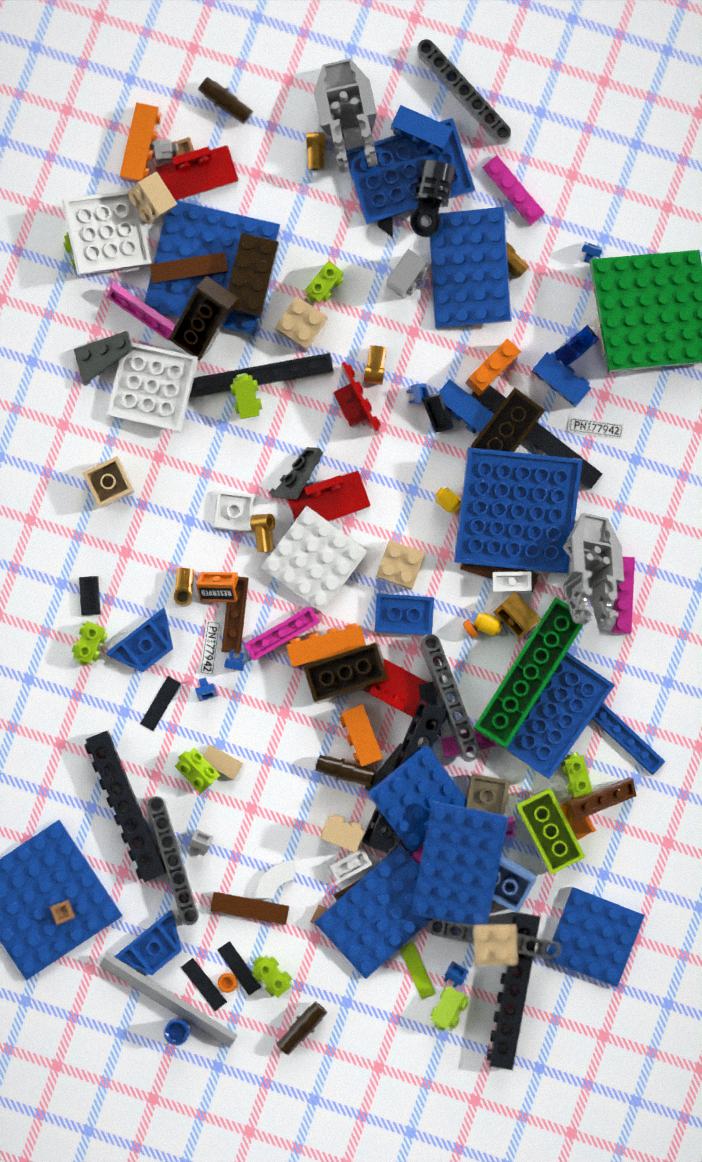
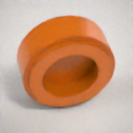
M469 619L463 622V626L471 638L474 639L479 635Z
M224 973L218 979V987L223 992H232L237 986V979L232 973Z

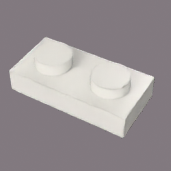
M492 572L493 592L532 591L531 572Z
M361 848L356 853L354 852L329 867L337 882L340 883L371 866L372 863L364 848Z

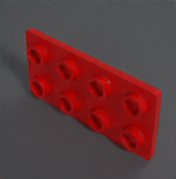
M228 145L212 150L209 149V146L172 157L173 162L156 167L157 173L175 200L184 199L239 181Z
M344 361L341 363V368L349 384L334 391L333 394L350 427L368 419L375 435L379 434L381 424L377 416H372V406L368 398L364 400L362 396L364 390L359 381L355 382L353 378L355 377V372L350 364L347 365Z
M359 471L343 476L339 475L305 487L297 500L288 499L295 521L306 506L328 522L371 506Z
M384 659L391 681L364 689L363 691L413 717L421 699L418 684L428 682Z

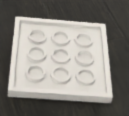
M130 190L65 198L62 200L78 275L146 266L152 263L143 221L137 207L129 200L128 192Z
M131 342L133 351L119 361L106 415L181 432L198 364V357Z
M306 506L261 568L323 613L368 551Z

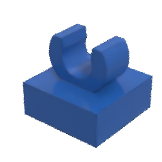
M585 241L582 247V252L586 253L584 262L589 263L594 256L600 258L603 247Z
M426 383L411 385V389L406 391L407 394L413 393L414 399L409 401L410 404H423L422 398L429 395Z
M231 650L229 658L225 660L224 667L243 671L246 662L242 661L244 652H241L240 658H235L233 656L234 650Z
M206 677L199 679L201 687L195 688L200 702L218 696L214 683L208 684Z
M452 961L444 975V982L450 979L454 982L452 987L461 986L469 971Z

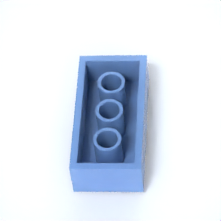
M501 855L493 900L518 913L536 882L537 874Z

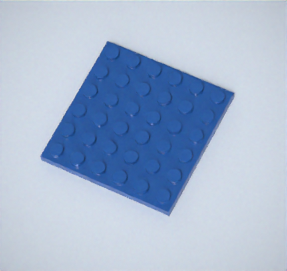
M175 200L177 205L165 214L154 263L225 252L228 272L153 284L152 277H150L144 303L154 308L159 314L180 318L195 288L206 276L226 290L228 289L241 233L277 241L280 224ZM231 312L222 328L255 336L258 318Z
M468 447L454 562L568 574L570 557L563 549V546L574 528L583 460Z
M60 819L0 859V942L26 981L123 916ZM69 900L75 918L56 925L50 907Z

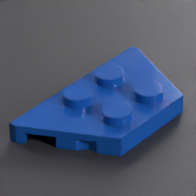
M162 608L105 654L138 671L145 672L173 650L166 610Z
M173 910L168 911L114 957L151 976L182 951Z

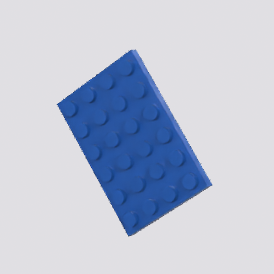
M453 118L440 121L453 128L443 153L440 151L435 153L429 150L427 145L422 143L417 145L410 141L411 138L406 136L399 137L397 135L374 142L377 166L368 167L364 145L346 151L350 175L366 225L416 209L418 202L413 200V196L416 191L415 187L418 182L417 177L421 160H435L456 167L449 199L476 190Z
M504 207L438 213L441 219L440 228L433 236H430L435 328L512 322Z
M567 652L506 750L549 780L615 684Z
M432 801L411 914L473 926L488 925L509 816Z
M401 844L394 848L314 921L365 979L433 919L411 914L420 866Z

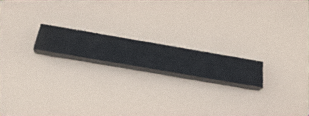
M325 353L195 377L189 399L231 391L230 385L234 384L233 378H237V375L243 373L252 375L253 380H257L258 386L334 372L331 354Z
M491 385L480 396L474 391L471 396L494 414L506 399L505 396ZM538 422L526 436L527 440L548 456L582 459L580 481L588 488L592 489L603 475V473Z

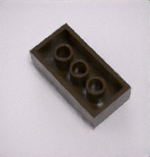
M241 233L227 289L238 297L231 312L262 319L279 249V241Z
M206 276L195 288L168 340L188 354L198 357L200 361L211 349L238 297Z
M514 387L470 447L515 452L546 410Z
M377 642L303 666L313 701L316 704L391 681L380 645Z

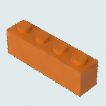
M136 102L119 175L121 180L138 183L149 176L150 169L147 166L148 162L152 161L154 150H151L153 141L157 140L158 137L156 126L157 124L160 125L162 119L159 107Z
M356 623L345 625L346 629L338 631V628L326 630L327 634L320 636L318 632L308 635L309 639L301 641L300 637L289 640L290 644L286 646L292 667L326 659L365 646L366 643L361 625L357 626Z

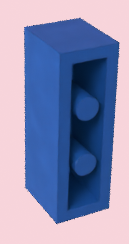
M400 105L391 124V130H393L395 135L411 138L410 141L417 145H421V143L427 145L428 149L435 153L439 151L443 153L453 130L450 126Z
M546 352L531 372L576 408L590 391V383L582 376L580 378L577 377L572 367L567 364L564 366L560 363L561 359L556 354Z
M450 379L438 392L441 393L446 408L452 412L451 416L456 421L460 422L462 420L467 424L466 428L473 434L476 432L480 434L494 415Z

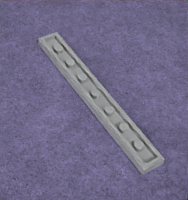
M106 953L102 959L100 967L230 1048L238 1035L109 953Z

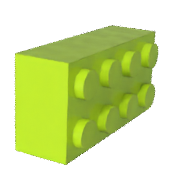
M550 787L515 804L551 875L586 858Z

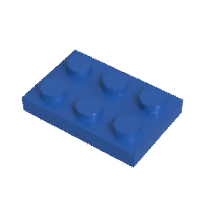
M377 593L374 632L414 635L432 634L434 597Z

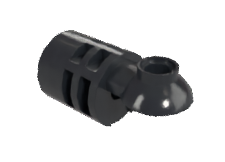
M421 160L417 177L418 182L416 183V191L413 196V200L418 203L410 217V225L417 235L430 237L439 230L441 225V219L438 214L439 208L448 207L456 167L440 161ZM421 218L427 219V227L421 224Z

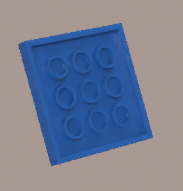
M427 745L423 746L367 793L411 853L425 842L432 801L462 807L467 805L466 797Z
M572 887L552 938L553 941L561 945V954L554 959L546 960L618 987L645 915ZM554 945L549 946L547 952L550 955H554L556 953V948Z

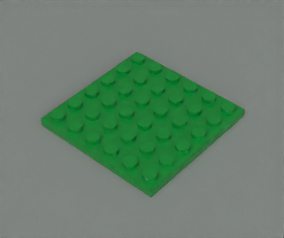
M700 250L598 258L589 261L608 372L702 363V262Z

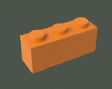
M507 338L467 379L465 384L480 396L518 358L521 351Z
M363 704L341 712L342 716L339 719L342 727H347L349 734L346 735L350 746L354 745L356 750L353 753L356 764L360 763L361 766H365L383 759Z

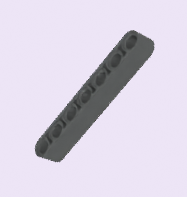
M423 39L420 41L417 49L419 58L498 144L507 143L511 136V129L508 124L431 40ZM424 46H428L431 49V51L429 53H423L421 51V48ZM436 60H441L444 65L438 68L433 63ZM454 74L457 79L451 82L447 80L446 76ZM466 88L469 94L463 96L459 93V90ZM479 102L482 108L476 110L472 107V103ZM492 116L495 121L492 124H488L484 118ZM499 130L506 131L507 136L505 138H501L497 135V132Z
M429 634L420 644L421 651L441 705L447 710L446 718L460 756L465 762H472L480 755L479 744L441 642L436 635ZM426 641H433L435 647L432 649L428 648L426 646ZM433 658L440 659L441 666H435L432 662ZM445 676L448 679V684L440 683L439 677ZM446 694H452L455 701L453 703L448 702ZM453 712L460 713V721L453 718ZM460 730H465L468 733L467 739L460 737ZM467 748L474 750V757H469L466 754Z
M154 796L148 801L147 807L180 918L185 925H193L199 918V912L168 808L162 797ZM153 800L161 801L162 807L160 810L152 808ZM159 818L166 819L167 827L165 829L158 827L157 821ZM164 837L172 838L173 844L171 847L163 845ZM171 855H175L178 858L179 862L175 866L170 865L168 862V858ZM175 874L183 875L184 882L182 884L174 882ZM182 892L189 894L190 899L186 903L181 902L179 899V895ZM185 912H194L195 919L193 921L186 920Z
M433 919L429 922V932L434 936L474 944V938L472 937L473 925L453 923L439 919ZM436 922L442 924L443 929L441 932L435 930ZM456 925L461 928L459 936H456L453 932V928ZM517 933V953L545 959H554L561 954V945L556 941ZM530 941H534L537 944L535 951H531L528 948ZM549 945L555 946L556 953L554 955H550L547 952Z

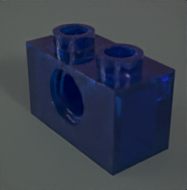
M586 325L554 353L563 365L567 367L600 339L589 325Z

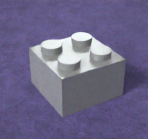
M408 248L387 278L386 286L404 299L407 295L411 296L416 289L417 280H422L427 273V261Z

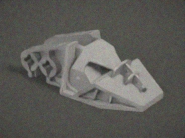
M351 58L323 64L314 90V97L320 127L333 139L340 174L350 172L343 130L360 127L368 167L377 166V157L372 137L377 112L369 78Z
M582 513L563 546V549L571 558L569 562L570 574L563 584V590L575 623L585 625L591 621V616L594 614L598 626L610 630L613 628L618 617L616 610H611L614 601L617 599L616 585L624 582L622 546L608 518ZM588 597L590 599L591 605H586Z

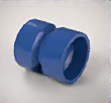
M180 1017L170 1020L164 1030L166 1041L174 1046L185 1043L191 1031L189 1023Z

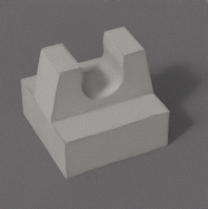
M167 139L153 141L157 160L172 159V153L179 151L178 143L171 144L170 140Z
M196 829L189 844L190 851L198 848L201 850L200 855L204 856L214 836Z

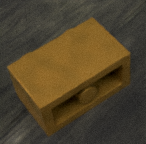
M515 591L493 612L519 639L525 636L541 620L537 613Z

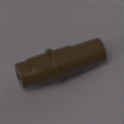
M208 76L198 88V91L214 103L213 106H218L243 125L251 117L252 109L229 92V88H224Z
M321 754L315 771L334 777L337 781L341 779L368 787L372 786L376 773L375 770L345 761L344 758L338 759Z
M315 1001L300 1016L296 1017L297 1020L276 1043L278 1048L289 1056L310 1033L315 1032L314 1029L328 1013L327 1010Z

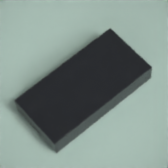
M441 393L427 395L422 398L434 432L451 430L454 426Z
M99 576L79 577L81 615L101 614Z

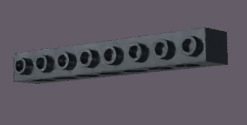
M420 699L390 774L423 746L427 745L430 749L432 748L433 743L438 739V731L441 724L446 720V709ZM430 719L431 723L426 727L425 724ZM423 737V742L418 745L419 739ZM375 807L362 842L367 846L388 853L394 845L396 833L377 807ZM386 826V831L381 834L382 828Z
M109 730L85 739L87 742L84 744L88 755L92 754L94 759L91 762L94 771L99 772L101 776L99 780L101 788L108 793L109 797H106L108 805L115 810L114 820L117 826L121 825L123 833H121L122 839L125 844H129L131 849L128 851L132 862L135 861L138 866L135 870L139 880L143 879L144 882L166 874L167 871ZM100 748H105L108 752L107 757L104 759L99 758L97 754ZM108 765L115 769L112 777L105 774V768ZM115 783L122 786L120 794H115L112 791V786ZM122 801H126L130 806L127 812H122L119 808ZM129 819L136 821L137 827L135 830L128 829L127 821ZM136 837H141L144 840L142 848L134 845ZM143 855L151 857L152 862L150 865L142 864L141 858Z
M518 912L516 916L512 915L511 924H516L517 933L521 928H527L528 936L537 937L541 917L539 915ZM530 941L528 948L531 951H535L536 943ZM524 954L522 957H517L518 964L507 965L506 972H502L500 984H503L502 992H498L497 1003L500 1004L499 1011H495L493 1018L496 1027L495 1030H491L490 1041L493 1044L492 1049H488L486 1061H489L491 1067L513 1071L533 956ZM514 966H519L522 971L520 975L513 976L511 969ZM511 985L518 987V992L515 995H510L507 992ZM511 1004L515 1007L512 1014L504 1012L506 1005ZM503 1024L511 1025L510 1032L502 1033L500 1030ZM500 1043H506L508 1045V1048L505 1052H499L497 1050V1046Z

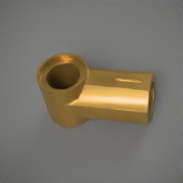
M306 132L308 170H324L325 132Z
M507 242L508 270L519 279L530 266L516 254L515 249Z
M370 345L364 382L383 384L386 347Z
M252 515L250 526L255 532L257 552L273 551L272 530L275 528L274 515Z
M177 568L174 600L181 607H187L192 602L194 569ZM187 593L188 599L185 602L178 601L179 594Z

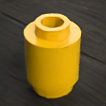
M441 487L434 495L436 497L435 502L447 513L455 514L460 508V498L448 487L445 489Z
M479 612L473 626L478 631L494 637L495 634L499 635L503 624L500 623L501 620L485 612L484 614Z

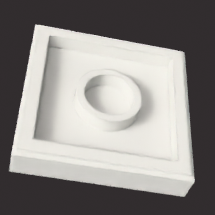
M217 490L213 528L251 533L250 519L254 513L256 494Z

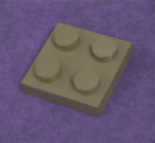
M472 774L466 807L504 815L510 780Z

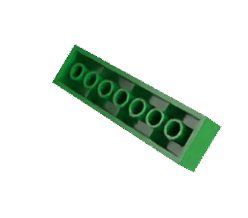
M556 597L554 598L473 727L474 731L504 750L507 749L584 626L573 621L568 604Z

